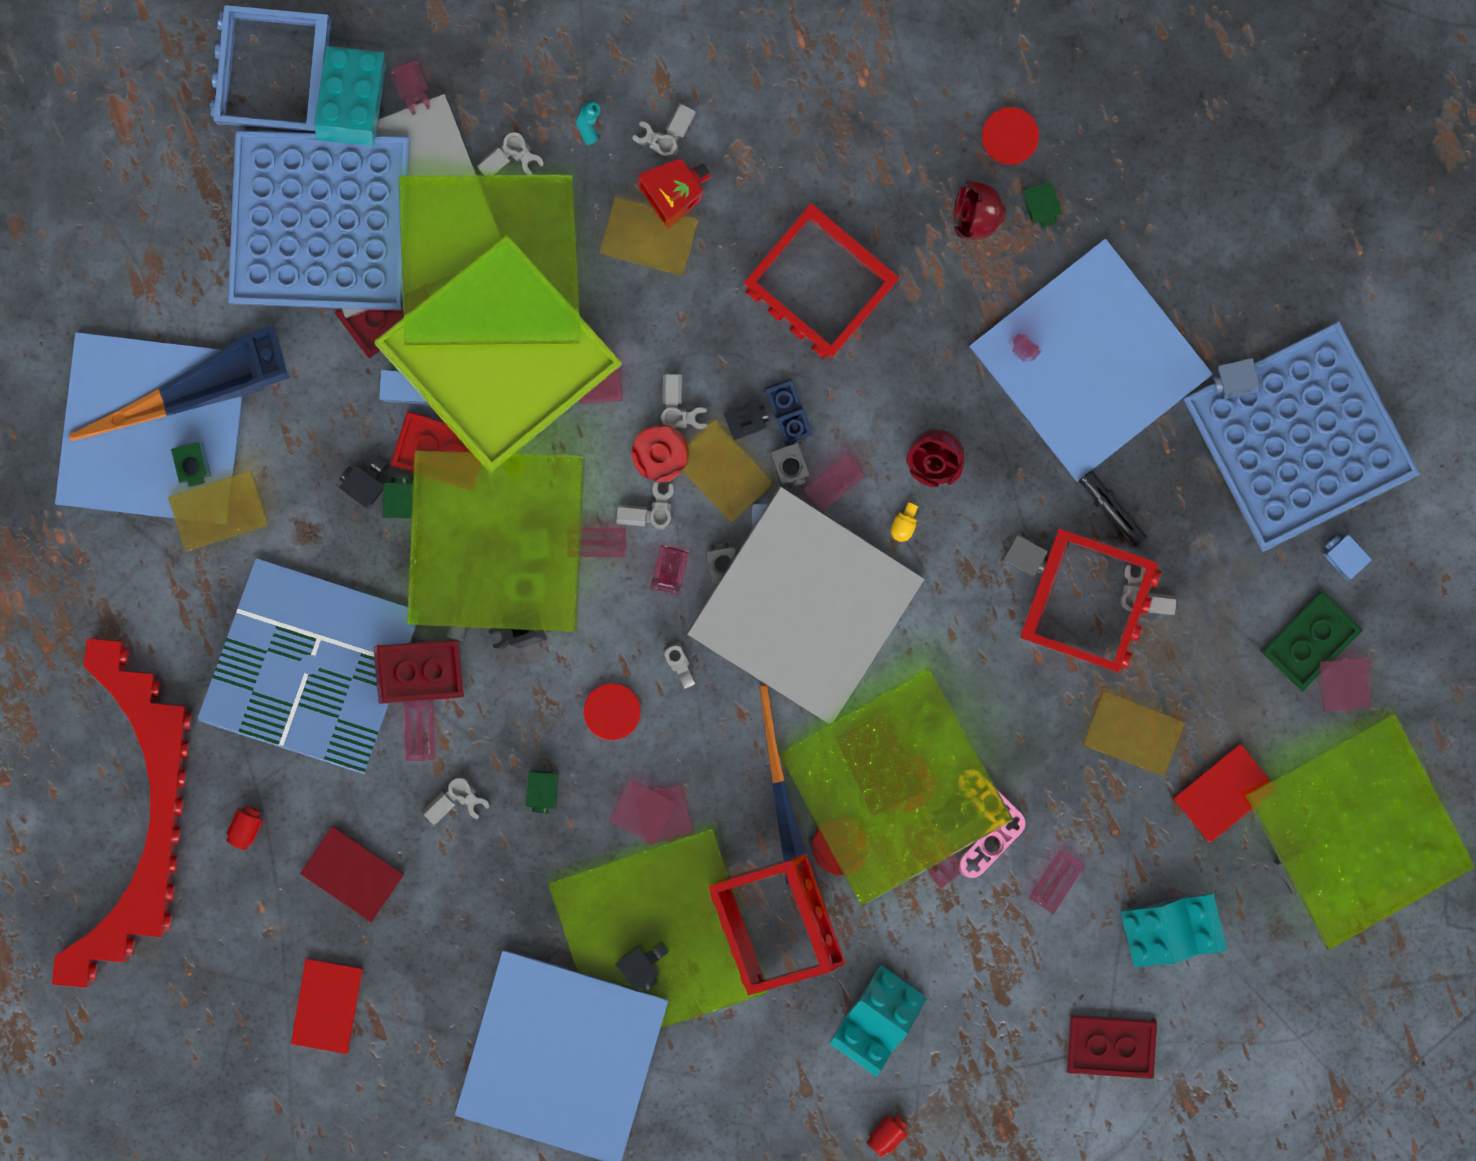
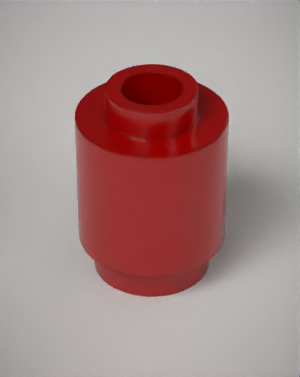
M245 805L244 809L237 808L226 832L228 835L226 842L242 850H247L249 845H253L264 821L259 816L261 812L248 805Z
M887 1114L869 1134L870 1138L866 1143L883 1158L887 1153L891 1154L908 1136L909 1133L905 1130L908 1125L897 1114L893 1117Z

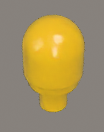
M908 502L904 512H899L895 516L890 529L891 535L895 540L905 542L912 537L917 526V519L914 516L919 507L918 505Z

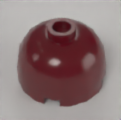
M967 181L965 183L968 186L960 188L955 200L953 217H959V227L954 226V229L960 238L981 240L992 235L1000 223H1003L1006 210L998 192L993 187L980 182Z
M930 429L920 433L912 441L907 453L906 464L908 463L911 476L921 484L930 487H938L939 484L945 483L951 485L961 476L965 464L964 447L951 432L943 429Z

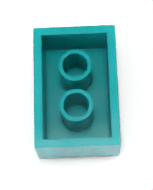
M326 46L314 120L317 140L367 146L375 145L386 72L384 52Z

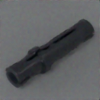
M1093 470L1078 481L1095 500L1093 502L1094 505L1101 507L1133 548L1140 545L1148 537L1115 499L1112 489L1108 490Z

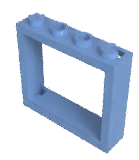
M224 5V11L220 13L218 20V30H222L221 42L217 41L215 46V58L219 59L218 70H214L212 77V86L216 88V98L211 99L210 116L214 117L213 121L220 125L315 133L314 120L326 46H329L331 18L329 15ZM236 19L315 26L307 122L227 115Z

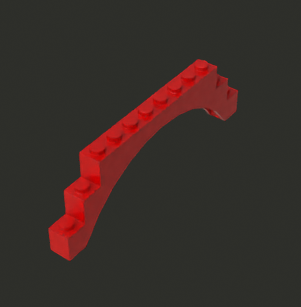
M87 638L84 668L113 695L131 722L144 754L150 784V821L144 851L131 883L113 910L88 935L55 955L52 985L87 988L97 978L98 964H94V960L124 963L129 960V956H133L135 950V939L131 938V934L163 937L166 935V930L170 931L172 926V913H168L169 902H173L175 897V885L171 884L172 873H176L178 868V856H174L175 844L179 845L181 839V827H177L178 816H182L184 809V799L180 798L181 787H185L187 780V770H183L184 758L189 756L190 741H186V731L192 727L193 713L188 712L189 705L155 702V697H159L161 692V680H157L158 673L123 670L124 665H128L130 649L126 648V641Z

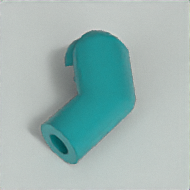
M594 101L583 104L576 118V125L586 146L599 140L593 125L601 108Z

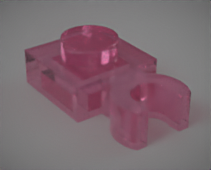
M417 60L390 70L401 99L407 98V107L412 115L416 114L414 105L419 101L424 103L426 109H430V102L427 96L422 93L428 90V86Z
M1018 333L1010 342L1014 347L1011 350L1012 353L1023 362L1026 359L1031 362L1034 361L1041 352L1040 348L1033 344L1024 334Z

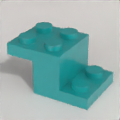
M1213 893L1170 898L1148 907L1131 908L1121 911L1134 968L1176 964L1197 955L1220 953L1227 950Z
M880 965L875 970L866 988L848 1008L829 1044L877 1077L893 1050L909 1033L927 997Z

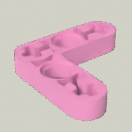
M967 770L957 778V788L992 823L958 861V869L961 874L968 878H974L983 874L1023 832L1026 823L1023 815L981 773L976 770ZM966 776L968 778L976 777L975 785L980 790L984 786L988 788L987 791L979 796L978 800L974 798L975 795L979 794L975 789H966L964 787L967 783L964 779ZM988 795H994L999 802L998 808L993 812L986 810L983 804L985 797ZM1006 806L1008 811L1004 812V814L1010 819L1017 818L1015 823L1018 827L1017 830H1007L1005 828L1008 824L1003 817H999L997 821L994 816L1000 814ZM988 836H994L999 841V848L993 853L988 852L984 847V841ZM978 847L981 854L988 857L989 860L986 862L984 858H981L976 863L977 871H967L965 869L968 866L966 859H975L979 855L978 852H975V849Z

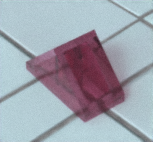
M621 366L581 398L579 402L582 405L624 402Z
M661 545L650 589L679 595L689 551Z

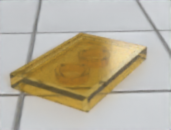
M615 197L600 254L683 277L699 221L683 216L667 229L652 207Z
M715 420L688 445L689 458L683 472L731 523L773 485L772 481Z
M252 471L168 497L185 552L269 526Z
M1103 691L1083 745L1165 776L1185 722Z

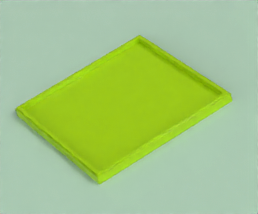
M507 235L376 339L374 343L490 473L622 365V362Z

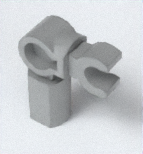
M679 103L666 127L668 131L666 134L660 131L655 133L648 123L640 122L639 125L647 130V134L643 138L633 135L632 139L640 145L650 144V149L658 152L664 158H672L678 153L679 144L677 141L679 137L683 138L696 112Z
M514 132L504 138L501 148L497 146L479 161L476 166L489 180L510 162L508 159L510 156L516 162L519 160L522 162L523 171L530 177L533 174L528 169L529 163L536 161L543 167L544 162L540 156L531 154V147L525 142L523 136Z
M662 375V404H666V409L661 415L663 425L671 426L674 429L687 428V425H692L696 429L707 428V424H699L695 420L698 413H707V409L698 407L692 412H687V408H678V404H682V375Z
M654 482L652 493L656 498V502L652 503L651 511H647V507L618 504L616 524L645 527V523H650L658 530L667 528L671 522V504H668V500L674 493L673 484H669L668 493L662 495L657 490L658 483Z
M1126 565L1124 568V577L1127 580V585L1123 586L1120 604L1127 611H1132L1146 568L1141 567L1140 575L1135 578L1130 574V565ZM1149 593L1148 597L1153 598L1149 613L1175 614L1177 600L1175 595Z
M680 641L663 648L668 664L673 672L677 671L684 689L694 685V679L687 666L690 663Z
M457 776L449 782L448 791L445 793L441 791L421 812L432 824L436 825L455 806L454 801L456 799L462 805L466 804L468 806L469 814L475 819H478L479 815L474 811V806L481 803L488 809L490 804L485 798L475 795L476 790L469 784L466 778Z

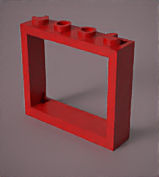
M811 203L746 279L744 286L747 288L745 293L753 301L758 303L762 300L769 306L767 312L779 322L782 319L787 321L791 325L788 330L801 341L804 337L814 344L811 349L823 359L828 356L832 360L900 278ZM809 220L884 283L832 345L826 342L757 283Z
M1058 529L1020 638L1121 674L1123 668L1128 669L1129 663L1132 660L1133 653L1129 652L1132 641L1138 642L1143 628L1142 625H1139L1142 613L1147 615L1153 599L1148 597L1151 587H1157L1162 573L1161 570H1158L1160 564ZM1069 542L1146 568L1114 661L1037 635Z
M806 853L724 878L708 886L711 900L720 918L721 928L727 937L731 955L735 959L740 979L747 995L829 973L846 964ZM785 872L819 964L764 979L731 888Z

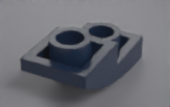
M791 378L764 388L785 445L813 435Z

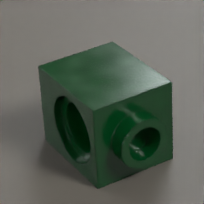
M1051 181L1029 188L1021 193L1033 226L1040 224L1041 228H1045L1058 223L1056 218L1062 215V211Z
M202 442L171 449L179 483H187L188 487L205 484L204 478L212 477ZM194 457L199 463V468L195 473L190 474L185 469V463L189 458Z
M391 477V483H384L383 518L414 519L415 484H408L409 478Z
M529 771L526 806L532 807V812L549 813V809L556 808L559 773Z

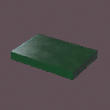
M1320 590L1260 652L1300 692H1303L1363 630L1325 592Z

